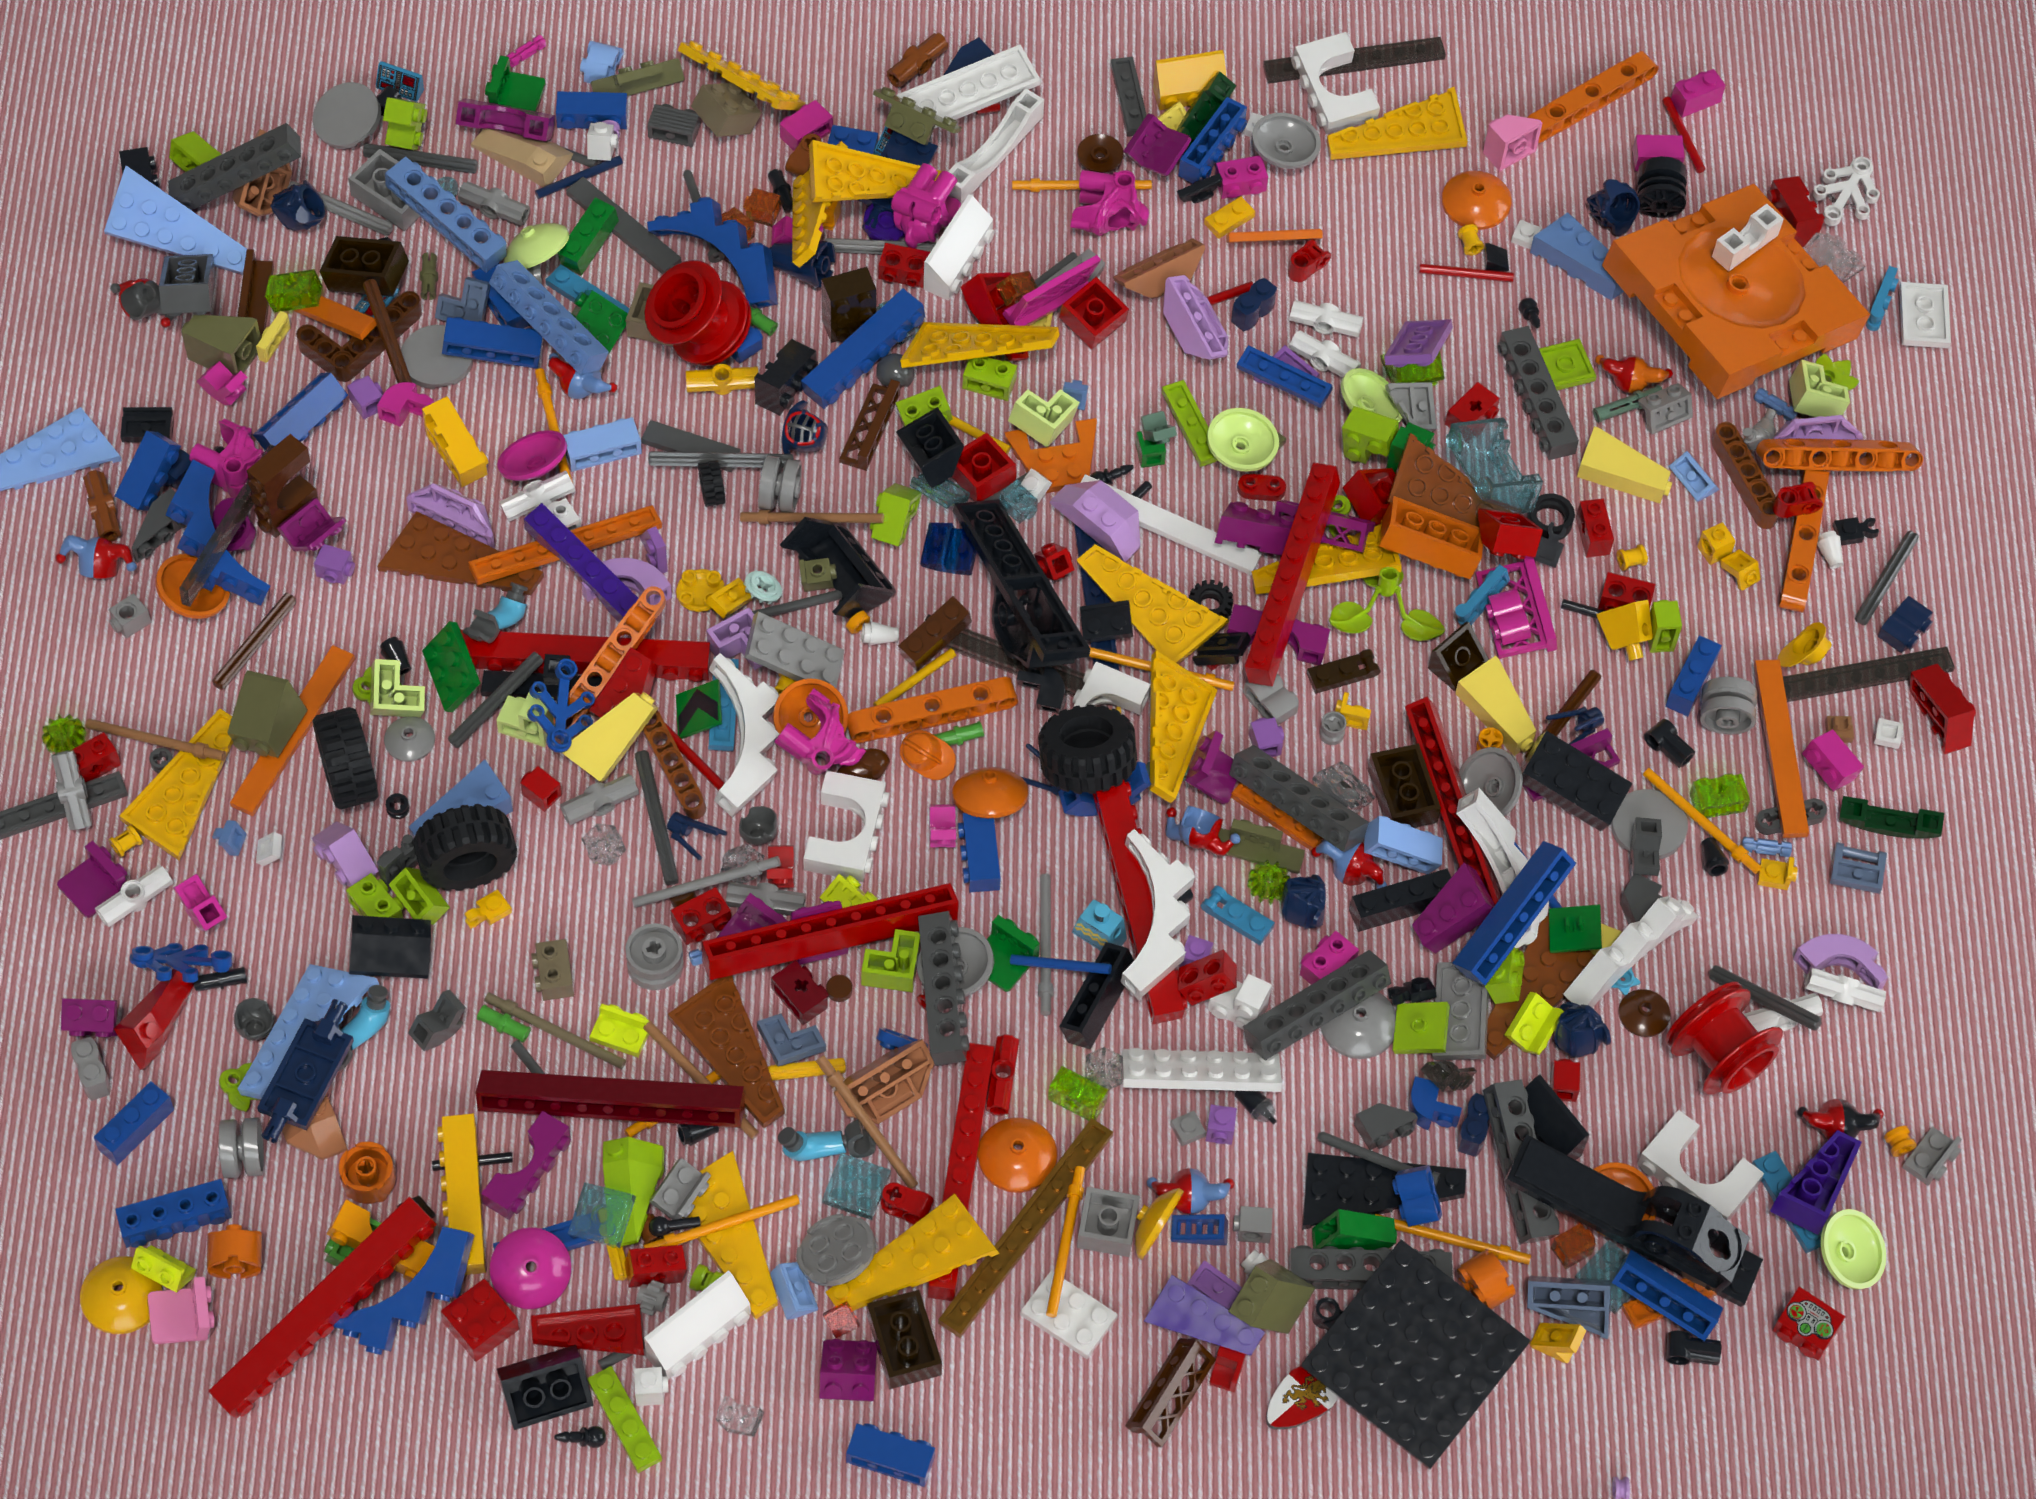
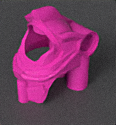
M923 163L907 188L903 187L895 193L891 202V207L894 211V223L899 230L904 232L907 247L916 248L918 243L926 241L935 242V234L942 227H947L959 210L961 202L956 198L949 197L950 192L958 182L953 174L941 171L936 181H934L938 175L937 170L931 165Z
M1088 170L1081 171L1079 203L1089 205L1079 206L1073 211L1071 228L1085 230L1086 232L1101 236L1111 230L1116 231L1123 227H1129L1134 231L1139 224L1141 226L1147 224L1149 209L1137 198L1135 176L1132 172L1122 170L1113 174Z
M227 419L219 420L222 438L228 444L221 453H218L197 443L190 452L189 460L191 462L195 460L214 469L215 473L211 483L223 487V491L228 492L231 498L243 500L251 492L246 470L267 453L254 447V441L251 438L253 434L251 428L240 426Z
M813 688L807 696L806 702L821 722L820 730L816 736L810 739L788 723L774 743L803 764H806L807 769L814 775L824 774L832 764H839L841 766L857 764L866 751L863 748L859 749L856 747L855 741L845 737L843 725L839 721L840 705L834 702L831 704L830 699ZM815 757H822L825 760V766L818 765Z

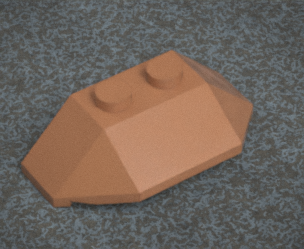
M259 129L254 138L266 132ZM289 163L235 189L232 195L235 204L256 216L273 214L274 212L270 207L274 198L273 195L286 189L291 179L292 170Z
M1192 238L1183 244L1167 248L1122 270L1113 276V279L1125 288L1149 298L1160 297L1165 292V282L1168 277L1185 275L1189 280L1192 278L1205 251V245Z
M923 1039L889 1051L847 1077L844 1083L875 1124H880L922 1098L931 1069L934 1066V1061ZM835 1090L833 1093L845 1116L858 1119L838 1091Z
M327 1094L307 1131L291 1124H286L282 1130L287 1144L315 1155V1157L321 1160L347 1150Z

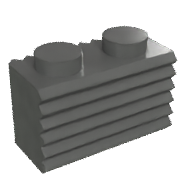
M654 104L647 124L648 137L691 148L694 145L700 128V117L691 109L681 110L669 104Z

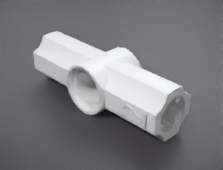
M1297 300L1293 302L1289 318L1290 321L1313 326L1321 334L1328 335L1334 331L1354 337H1359L1364 319L1362 316L1341 312L1337 306L1331 303H1322L1320 306Z
M1301 330L1294 334L1289 344V349L1309 359L1312 366L1321 372L1329 370L1343 378L1351 369L1361 368L1360 362L1340 352L1339 347L1330 340L1321 342Z
M564 471L544 481L534 480L523 487V491L499 502L510 522L533 511L541 503L548 507L553 501L576 490L567 471Z
M159 864L139 879L126 881L122 885L121 891L97 906L95 911L102 922L110 927L129 913L143 910L148 901L171 886L173 880L165 868ZM133 894H139L135 898H130Z
M1810 968L1806 976L1804 989L1829 996L1832 1000L1851 1006L1853 1004L1877 1012H1880L1884 1006L1886 991L1862 984L1859 980L1840 974L1836 976L1816 968Z
M1815 993L1788 1000L1818 1016L1823 1014L1822 1002L1819 995L1817 996ZM1768 1007L1744 1014L1758 1032L1771 1027H1780L1783 1031H1787L1798 1024Z

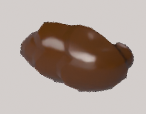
M875 748L864 749L866 753L857 764L852 766L842 765L837 773L877 780L885 772L890 759L882 750Z

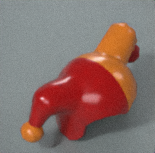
M1603 355L1595 357V362L1601 365L1604 371L1613 376L1616 386L1628 394H1633L1637 390L1643 391L1649 383H1661L1673 375L1672 370L1669 368L1663 370L1662 368L1649 367L1643 358L1636 355L1625 356L1619 361L1605 358Z

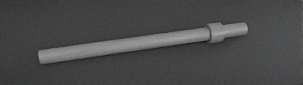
M778 856L762 861L756 859L747 862V865L632 898L634 907L637 908L751 875V877L762 874V871L781 866V862Z
M1050 874L1040 875V957L1051 958ZM1040 968L1041 983L1038 984V996L1041 997V1015L1048 1016L1051 1014V997L1054 995V985L1051 983V969Z

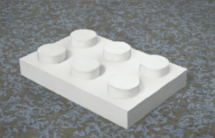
M1901 282L1899 297L1902 345L1949 348L1951 345L1948 285Z
M1051 1270L1023 1307L1020 1316L1085 1359H1088L1114 1324L1118 1314L1064 1279L1057 1316L1054 1318L1048 1317L1046 1311L1054 1272Z

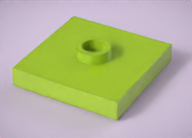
M1580 339L1539 348L1557 390L1596 381L1597 376Z
M1422 1002L1397 1005L1393 1052L1395 1054L1446 1053L1449 1003Z

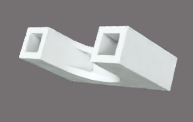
M1347 32L1295 46L1294 54L1291 57L1293 68L1298 70L1300 74L1301 86L1308 92L1309 104L1311 108L1316 110L1317 122L1320 127L1324 128L1326 134L1364 124L1366 120L1371 118L1376 120L1380 111V106L1372 89L1348 96H1339L1327 91L1320 82L1319 76L1326 70L1352 63L1355 50Z
M1095 662L1093 668H1088L1083 679L1085 684L1082 690L1078 689L1076 691L1073 703L1074 706L1080 705V707L1113 704L1141 715L1151 693V684Z
M826 770L821 789V805L842 808L856 813L862 819L864 828L855 838L843 842L809 836L803 858L805 871L835 877L838 874L845 877L851 875L856 880L864 882L866 873H871L873 859L870 858L871 851L876 852L879 836H875L877 829H882L884 814H881L882 807L887 808L890 793L886 792V782Z
M1678 1110L1641 1153L1637 1164L1645 1174L1654 1176L1662 1182L1663 1186L1681 1189L1712 1205L1729 1221L1758 1187L1764 1173L1745 1158H1742L1729 1175L1718 1183L1703 1184L1691 1179L1681 1167L1680 1154L1694 1139L1700 1125Z

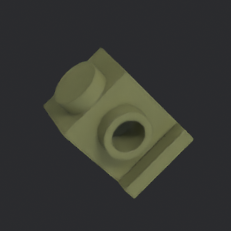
M829 558L810 561L799 560L801 583L804 592L834 588L833 579H837L835 564H831Z

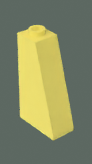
M1594 426L1580 464L1578 478L1659 504L1663 495H1669L1673 483L1668 481L1671 471Z
M1496 655L1458 681L1455 694L1487 728L1493 727L1502 733L1503 745L1514 756L1521 751H1528L1533 746L1536 729Z
M642 692V694H631L572 739L570 748L563 752V754L598 781H606L658 710V707L653 704L655 700L645 692Z

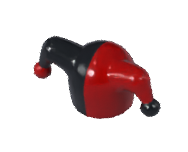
M1838 1098L1825 1102L1818 1112H1810L1804 1106L1797 1110L1799 1117L1805 1118L1811 1126L1820 1129L1828 1140L1837 1130L1856 1138L1860 1131L1877 1128L1880 1119L1884 1116L1883 1111L1878 1108L1871 1114H1861L1852 1104Z

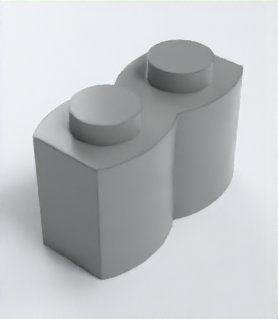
M1279 674L1276 675L1273 687L1249 683V681L1244 684V695L1260 712L1263 718L1275 717L1277 725H1279L1298 711L1299 700L1296 694L1292 691L1289 692L1283 687L1284 683Z
M87 1037L72 1042V1057L86 1096L93 1101L110 1095V1082L94 1039Z

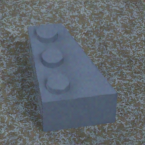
M1530 1276L1528 1280L1527 1308L1559 1321L1580 1324L1585 1330L1608 1339L1610 1335L1612 1280Z

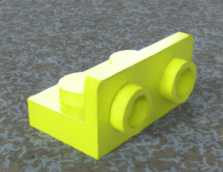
M841 874L837 875L819 897L824 902L840 901L842 908L879 900L869 891L864 893L859 888L861 883L853 876L845 877Z
M1530 992L1504 1035L1523 1052L1540 1055L1546 1048L1564 1011L1560 1008L1552 1007L1537 993Z
M601 1004L599 1007V1017L589 1038L594 1043L639 1058L649 1036L643 1027L650 1021L642 1014L625 1012L613 1004Z
M152 1245L148 1248L138 1246L131 1265V1269L176 1293L194 1278L196 1272L195 1268Z

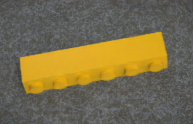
M474 1113L442 1116V1126H438L437 1131L438 1141L443 1142L444 1151H439L440 1167H445V1176H441L442 1192H447V1200L442 1201L443 1217H448L449 1226L444 1227L474 1234L465 1275L486 1273Z

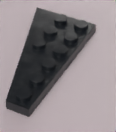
M1308 1153L1302 1230L1319 1224L1338 1209L1371 1215L1390 1213L1395 1209H1399L1402 1201L1400 1195H1396L1393 1189V1179H1395L1397 1172L1363 1158ZM1404 1163L1414 1168L1425 1166L1422 1164ZM1429 1165L1432 1173L1434 1171L1440 1173V1178L1435 1188L1440 1202L1464 1198L1467 1169Z

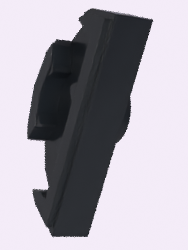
M1220 173L1204 180H1198L1192 185L1178 190L1177 193L1183 202L1192 201L1193 203H1199L1211 198L1214 195L1213 191L1217 187L1222 186L1223 179Z

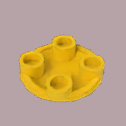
M689 569L684 571L676 588L677 599L680 604L686 609L695 612L712 609L706 603L707 599L725 586L720 573L715 570Z

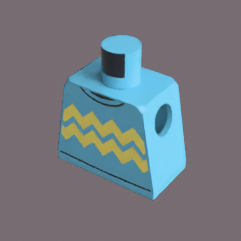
M1092 900L1078 918L1072 930L1073 934L1100 951L1106 942L1122 946L1127 940L1123 917L1112 911L1108 905L1097 900Z

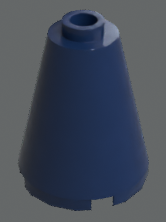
M819 241L816 254L800 268L792 263V242L774 243L770 247L774 268L816 288H821V279L831 277L833 274V270H830L831 262L835 263L836 255L834 245L830 242Z

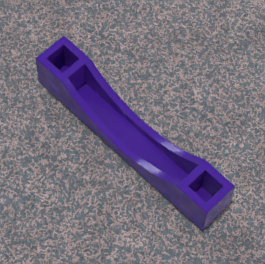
M543 503L524 518L525 530L541 546L548 549L569 566L594 592L609 613L620 623L631 606L639 598Z

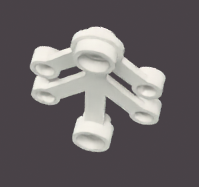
M1857 157L1851 162L1850 166L1838 169L1828 168L1824 171L1822 179L1828 185H1816L1813 197L1816 200H1824L1827 194L1841 192L1835 204L1827 206L1824 210L1823 215L1826 225L1835 226L1840 223L1843 216L1842 209L1850 196L1856 206L1855 216L1860 220L1868 218L1870 207L1865 204V201L1874 204L1880 196L1879 190L1875 188L1870 177L1873 172V166L1868 158ZM1851 176L1847 181L1835 183L1839 177ZM1860 179L1866 189L1865 201L1857 186Z

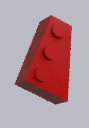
M1800 176L1773 180L1770 190L1767 191V198L1797 231L1794 239L1802 247L1816 245L1825 217L1822 213L1817 214L1814 209L1817 208V204L1815 201L1808 199L1809 191Z
M630 647L589 711L601 718L633 693L642 694V692H645L650 696L658 665Z
M1938 663L1912 671L1909 690L1923 716L1928 714L1934 725L1930 728L1933 734H1939L1944 743L1941 747L1943 753L1948 754L1971 746L1974 716H1976L1974 705L1968 702L1962 690L1956 687L1951 681L1949 674L1946 671L1944 672Z

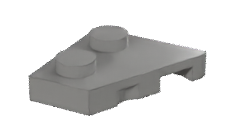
M1432 382L1388 383L1385 385L1387 393L1406 424L1410 422L1428 431H1435L1437 429Z

